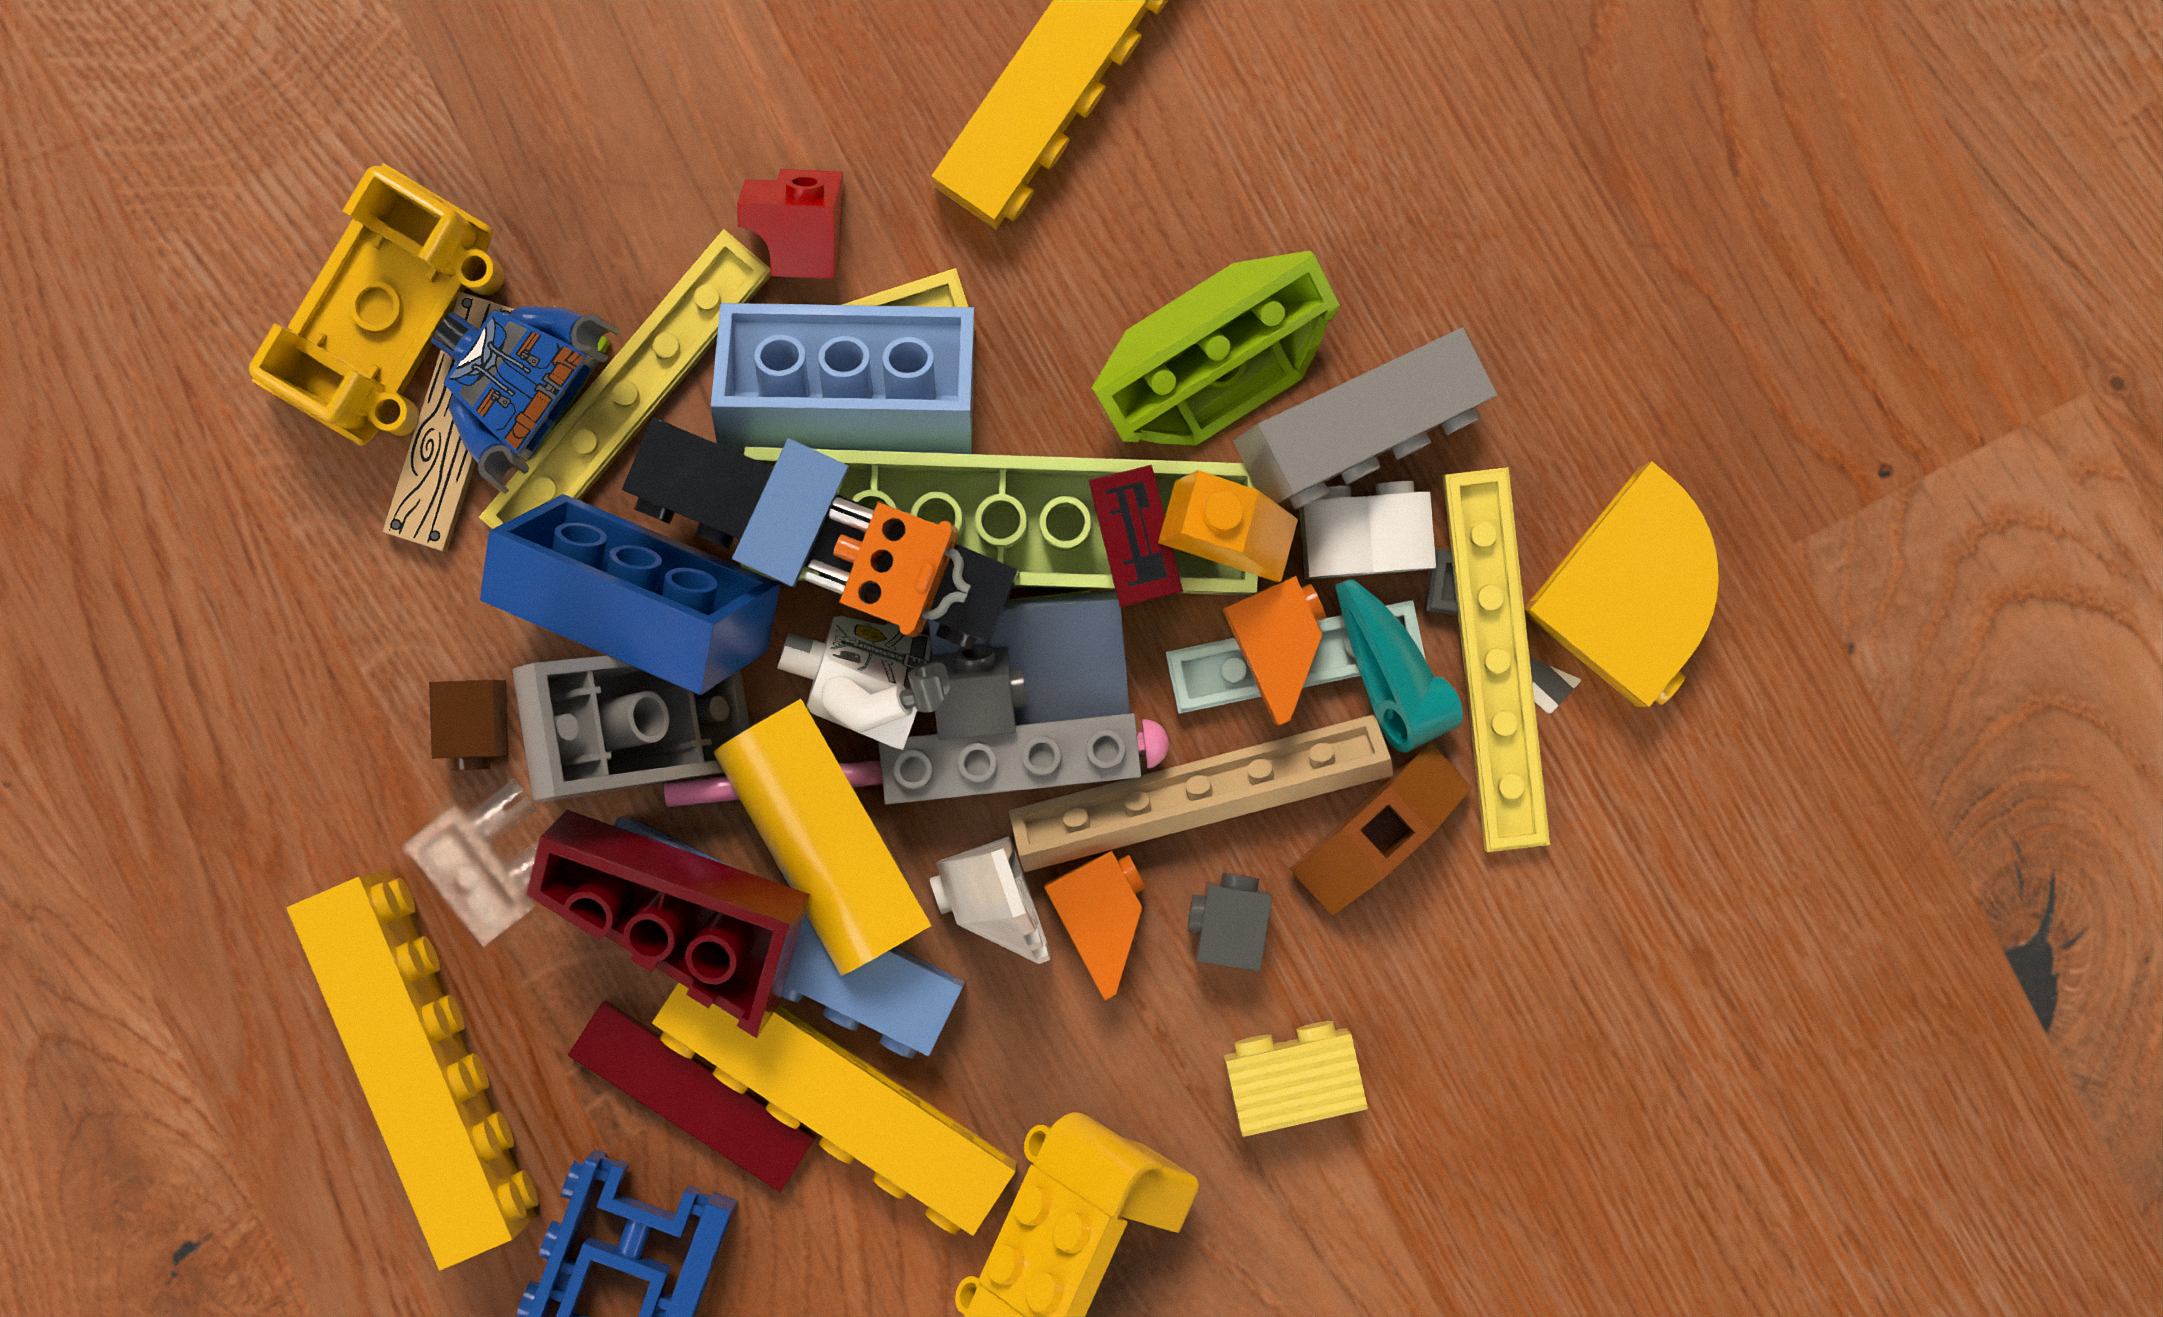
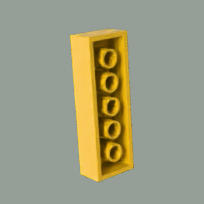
M388 869L356 877L286 907L439 1271L513 1240L537 1217L533 1208L538 1206L537 1192L528 1173L525 1170L517 1171L509 1152V1148L514 1146L512 1132L501 1112L493 1114L484 1092L485 1089L489 1088L486 1070L477 1054L472 1053L469 1055L459 1033L465 1027L462 1013L455 999L451 995L444 996L434 974L440 970L437 954L426 936L419 938L410 917V914L415 912V904L402 878L394 879L391 870Z

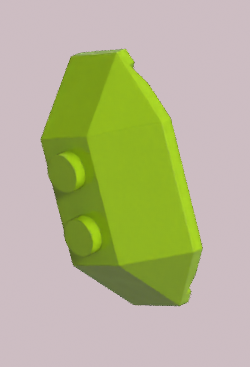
M1310 250L1232 263L1127 329L1091 388L1123 442H1139V440L1159 444L1197 446L1303 379L1321 344L1328 321L1333 320L1340 304L1317 258Z

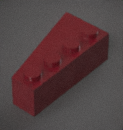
M566 810L540 836L526 892L528 897L594 938L600 940L605 936L632 954L631 961L650 973L656 968L689 988L686 995L708 1009L713 1003L740 1020L737 1027L756 1039L779 1005L810 894L570 810Z

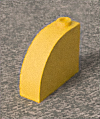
M1651 461L1639 466L1525 605V616L1636 707H1650L1654 701L1663 705L1684 682L1686 676L1679 670L1688 661L1703 639L1713 616L1717 600L1719 583L1718 560L1711 531L1703 514L1684 488Z

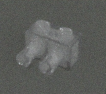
M510 779L504 787L469 813L465 810L460 811L454 805L405 842L401 849L479 949L535 907L532 902L533 899L528 897L526 892L539 840L508 864L504 860L499 861L492 852L494 850L493 842L527 816L537 811L529 796H526L508 811L503 809V807L524 791L514 779Z

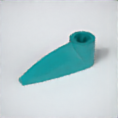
M1349 579L1335 585L1342 616L1362 680L1379 726L1391 746L1399 752L1407 753L1458 728L1463 721V709L1456 691L1449 682L1433 675L1421 651L1400 621L1380 600L1355 580Z

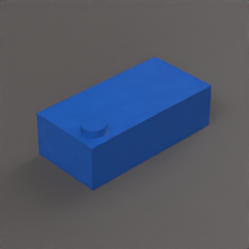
M562 494L489 531L480 601L702 695L768 652L781 583Z

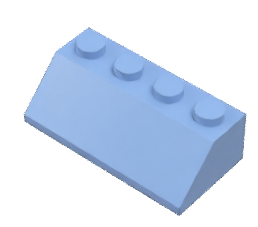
M720 303L711 397V412L717 444L733 451H745V447L783 448L787 438L811 449L972 454L974 307Z

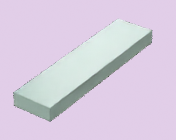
M1413 600L1387 605L1386 607L1404 626L1425 658ZM1343 616L1330 617L1318 622L1323 635L1303 688L1361 676ZM1235 638L1165 652L1178 714L1261 697Z

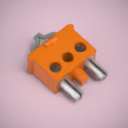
M839 497L833 501L832 505L870 519V523L830 509V519L864 531L866 534L863 541L841 534L836 542L833 555L854 563L851 573L815 559L808 565L812 569L846 581V586L808 571L805 573L806 581L842 594L839 603L899 625L902 634L913 638L917 637L919 633L921 634L926 619L940 618L954 602L965 603L971 585L964 582L962 578L964 563L960 553L954 549L959 536L958 530L954 525L945 520L941 521L938 525L877 502L875 510H871ZM898 523H904L905 534L901 539L892 541L890 538L892 527ZM885 554H891L893 557L892 567L887 572L881 573L878 568L880 558ZM951 558L954 563L953 582L961 592L949 593L943 598L936 609L930 610ZM873 585H879L881 597L877 602L869 604L866 598L868 589Z

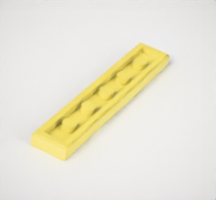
M723 229L550 432L543 445L539 446L530 460L526 461L529 471L524 474L518 470L505 485L509 491L506 494L499 492L479 518L494 529L562 494L581 501L716 342L720 303H749L771 277L770 267Z
M1509 467L1442 475L1453 561L1456 602L1458 603V620L1484 850L1486 852L1550 845Z

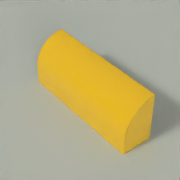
M802 699L750 727L713 752L788 885L791 888L810 894L805 914L841 976L868 963L932 926Z

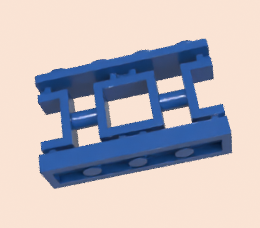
M595 1149L586 1157L584 1163L575 1160L568 1172L561 1197L570 1200L562 1223L553 1220L545 1234L539 1251V1257L548 1260L540 1283L530 1280L519 1304L516 1317H548L554 1300L561 1302L556 1317H588L575 1311L594 1261L650 1281L638 1317H695L738 1200L717 1192L710 1196L700 1192L701 1189L689 1185L683 1192L676 1214L619 1193L630 1163L620 1159L615 1161L607 1158V1153ZM599 1179L604 1181L605 1185L596 1207L628 1219L618 1246L589 1236L582 1244L576 1260L571 1258L570 1255ZM694 1214L701 1218L675 1289L671 1295L663 1291L672 1266L642 1256V1252L651 1228L681 1238L687 1229L691 1215Z

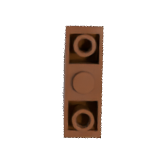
M1430 741L1416 751L1393 773L1394 776L1388 777L1289 868L1332 916L1387 877L1439 828L1472 789L1468 782Z

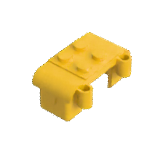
M384 163L381 166H372L366 170L342 211L353 219L287 328L290 330L274 323L249 364V373L253 378L252 382L359 446H364L371 441L380 429L397 436H404L415 430L419 419V411L416 405L403 397L402 394L431 348L434 332L443 319L453 311L460 292L464 293L465 289L469 288L477 294L490 295L498 291L504 281V272L501 265L486 254L493 237V229ZM486 264L487 270L484 277L478 281H473V275L478 266ZM399 405L400 416L397 421L390 424L388 416L393 407Z
M1073 1112L1064 1115L1052 1127L1045 1125L1034 1126L1028 1132L1024 1142L1025 1156L1034 1164H1031L980 1277L968 1276L960 1282L955 1294L956 1307L965 1317H1085L1128 1223L1123 1218L1179 1233L1199 1190L1197 1178L1148 1146L1119 1136L1083 1113Z

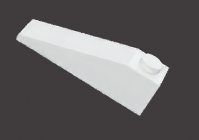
M1011 836L944 858L936 863L940 875L930 878V883L941 914L953 911L957 925L1033 962L1040 964L1051 960L1052 954Z

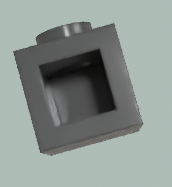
M974 644L972 650L962 647L957 652L931 655V663L940 662L945 665L951 687L949 693L945 695L942 705L935 711L939 740L1016 732L1015 708L1027 707L1023 669H1010L1008 647L993 648L987 644Z
M1222 872L1221 883L1206 881L1204 895H1192L1187 931L1198 933L1194 955L1198 962L1261 971L1272 894L1269 891L1258 890L1260 878Z

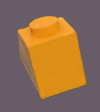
M1197 470L1175 481L1158 543L1275 582L1282 581L1298 519L1259 490Z

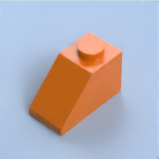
M1296 576L1222 610L1274 725L1277 726L1291 720L1323 635L1318 622L1326 619L1325 611L1313 586L1308 584L1301 588Z
M1108 850L1046 882L1044 885L1047 894L1104 1000L1117 993L1142 910L1141 902L1136 894L1147 888L1130 855L1118 860L1113 850Z

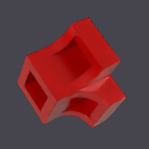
M780 169L777 180L745 179L737 202L738 227L749 229L764 240L770 253L771 276L835 278L840 258L843 172Z

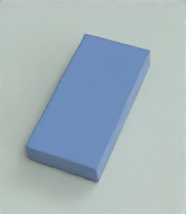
M787 438L732 559L795 588L850 467Z

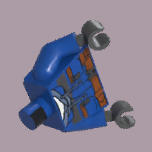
M520 306L509 315L494 310L480 329L455 312H451L443 319L434 332L431 342L457 361L445 377L443 384L453 393L450 399L449 411L464 447L478 463V471L481 477L500 492L506 494L509 489L503 485V477L507 470L517 467L524 474L529 471L528 464L520 457L530 460L598 362L596 360L605 362L608 359V355L598 351V343L605 333L611 332L618 336L620 333L618 327L597 315L587 314L583 316L560 307Z

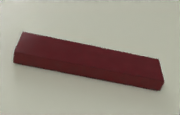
M607 1000L602 1001L568 1053V1056L781 1193L817 1136L802 1126L794 1129L782 1123L766 1110L768 1104L748 1091L742 1094L729 1088L713 1075L714 1069L694 1056L689 1059L673 1051L660 1040L661 1035Z

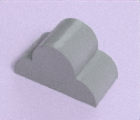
M608 655L537 662L512 669L532 799L537 801V803L722 774L724 771L713 752L750 728L741 669L702 695Z

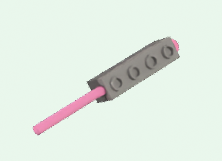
M1128 713L1016 725V732L947 740H939L938 734L911 736L907 738L903 750L878 741L880 759L841 763L839 765L852 788L883 785L886 805L1141 777L1139 757H1145L1147 768L1158 765L1167 755L1169 739L1166 731L1160 724L1148 719H1142V731L1136 732L1135 714ZM726 776L665 782L664 784L665 801L668 808L740 800Z

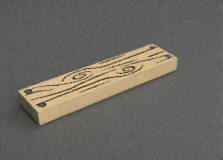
M460 292L453 312L480 329L494 310L509 315L515 309ZM441 350L382 532L447 552L476 460L464 447L449 411L450 399L453 393L443 384L445 377L457 361Z

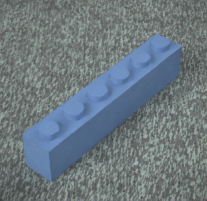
M631 816L617 817L613 825L728 865ZM804 914L781 996L799 1003L802 996L805 995L826 1006L822 1015L829 1020L854 1031L862 1023L883 1034L879 1041L880 1044L895 1053L913 1059L917 1051L927 1056L930 1055L965 981L897 947L841 976L809 919Z

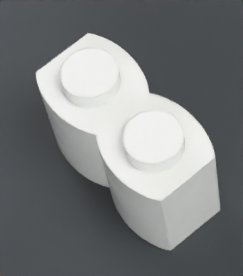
M1414 481L1379 483L1375 485V496L1351 497V486L1327 487L1330 493L1299 508L1305 579L1413 572L1436 568L1430 492H1414Z

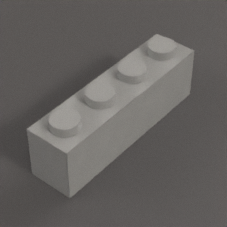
M1462 327L1264 420L1232 441L1257 490L1277 504L1290 499L1296 510L1330 493L1325 482L1340 474L1347 485L1381 468L1376 457L1391 449L1396 459L1399 460L1432 443L1427 434L1432 429L1442 425L1448 436L1478 421L1481 417L1476 407L1496 397L1497 393Z

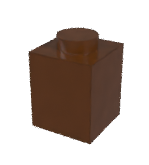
M506 680L429 682L432 759L451 758V771L490 769V757L508 755Z

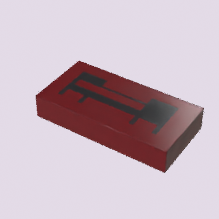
M1152 465L1089 480L1119 607L1183 592L1173 548L1158 543L1165 515Z

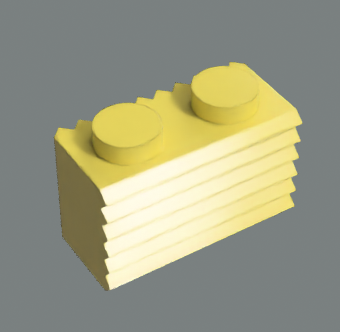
M1324 1021L1297 1028L1298 1039L1273 1044L1272 1035H1260L1234 1043L1236 1053H1229L1223 1056L1239 1128L1243 1137L1368 1109L1352 1035L1347 1028L1335 1030L1334 1021Z

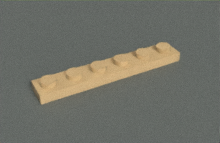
M1373 714L1141 775L1139 778L1125 779L1008 811L1020 862L1025 873L1394 775L1390 754L1376 716Z

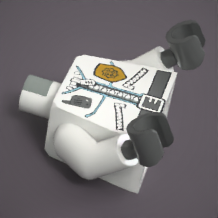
M837 616L832 620L825 643L789 632L777 669L813 680L806 706L812 714L901 750L904 749L917 710L920 712L936 711L942 705L945 695L949 693L951 688L945 665L940 662L929 663L931 640L929 636L925 635V633L929 632L928 619H926L921 634L919 633L917 637L913 638L902 634L899 629L900 626L891 622L879 625L849 617Z

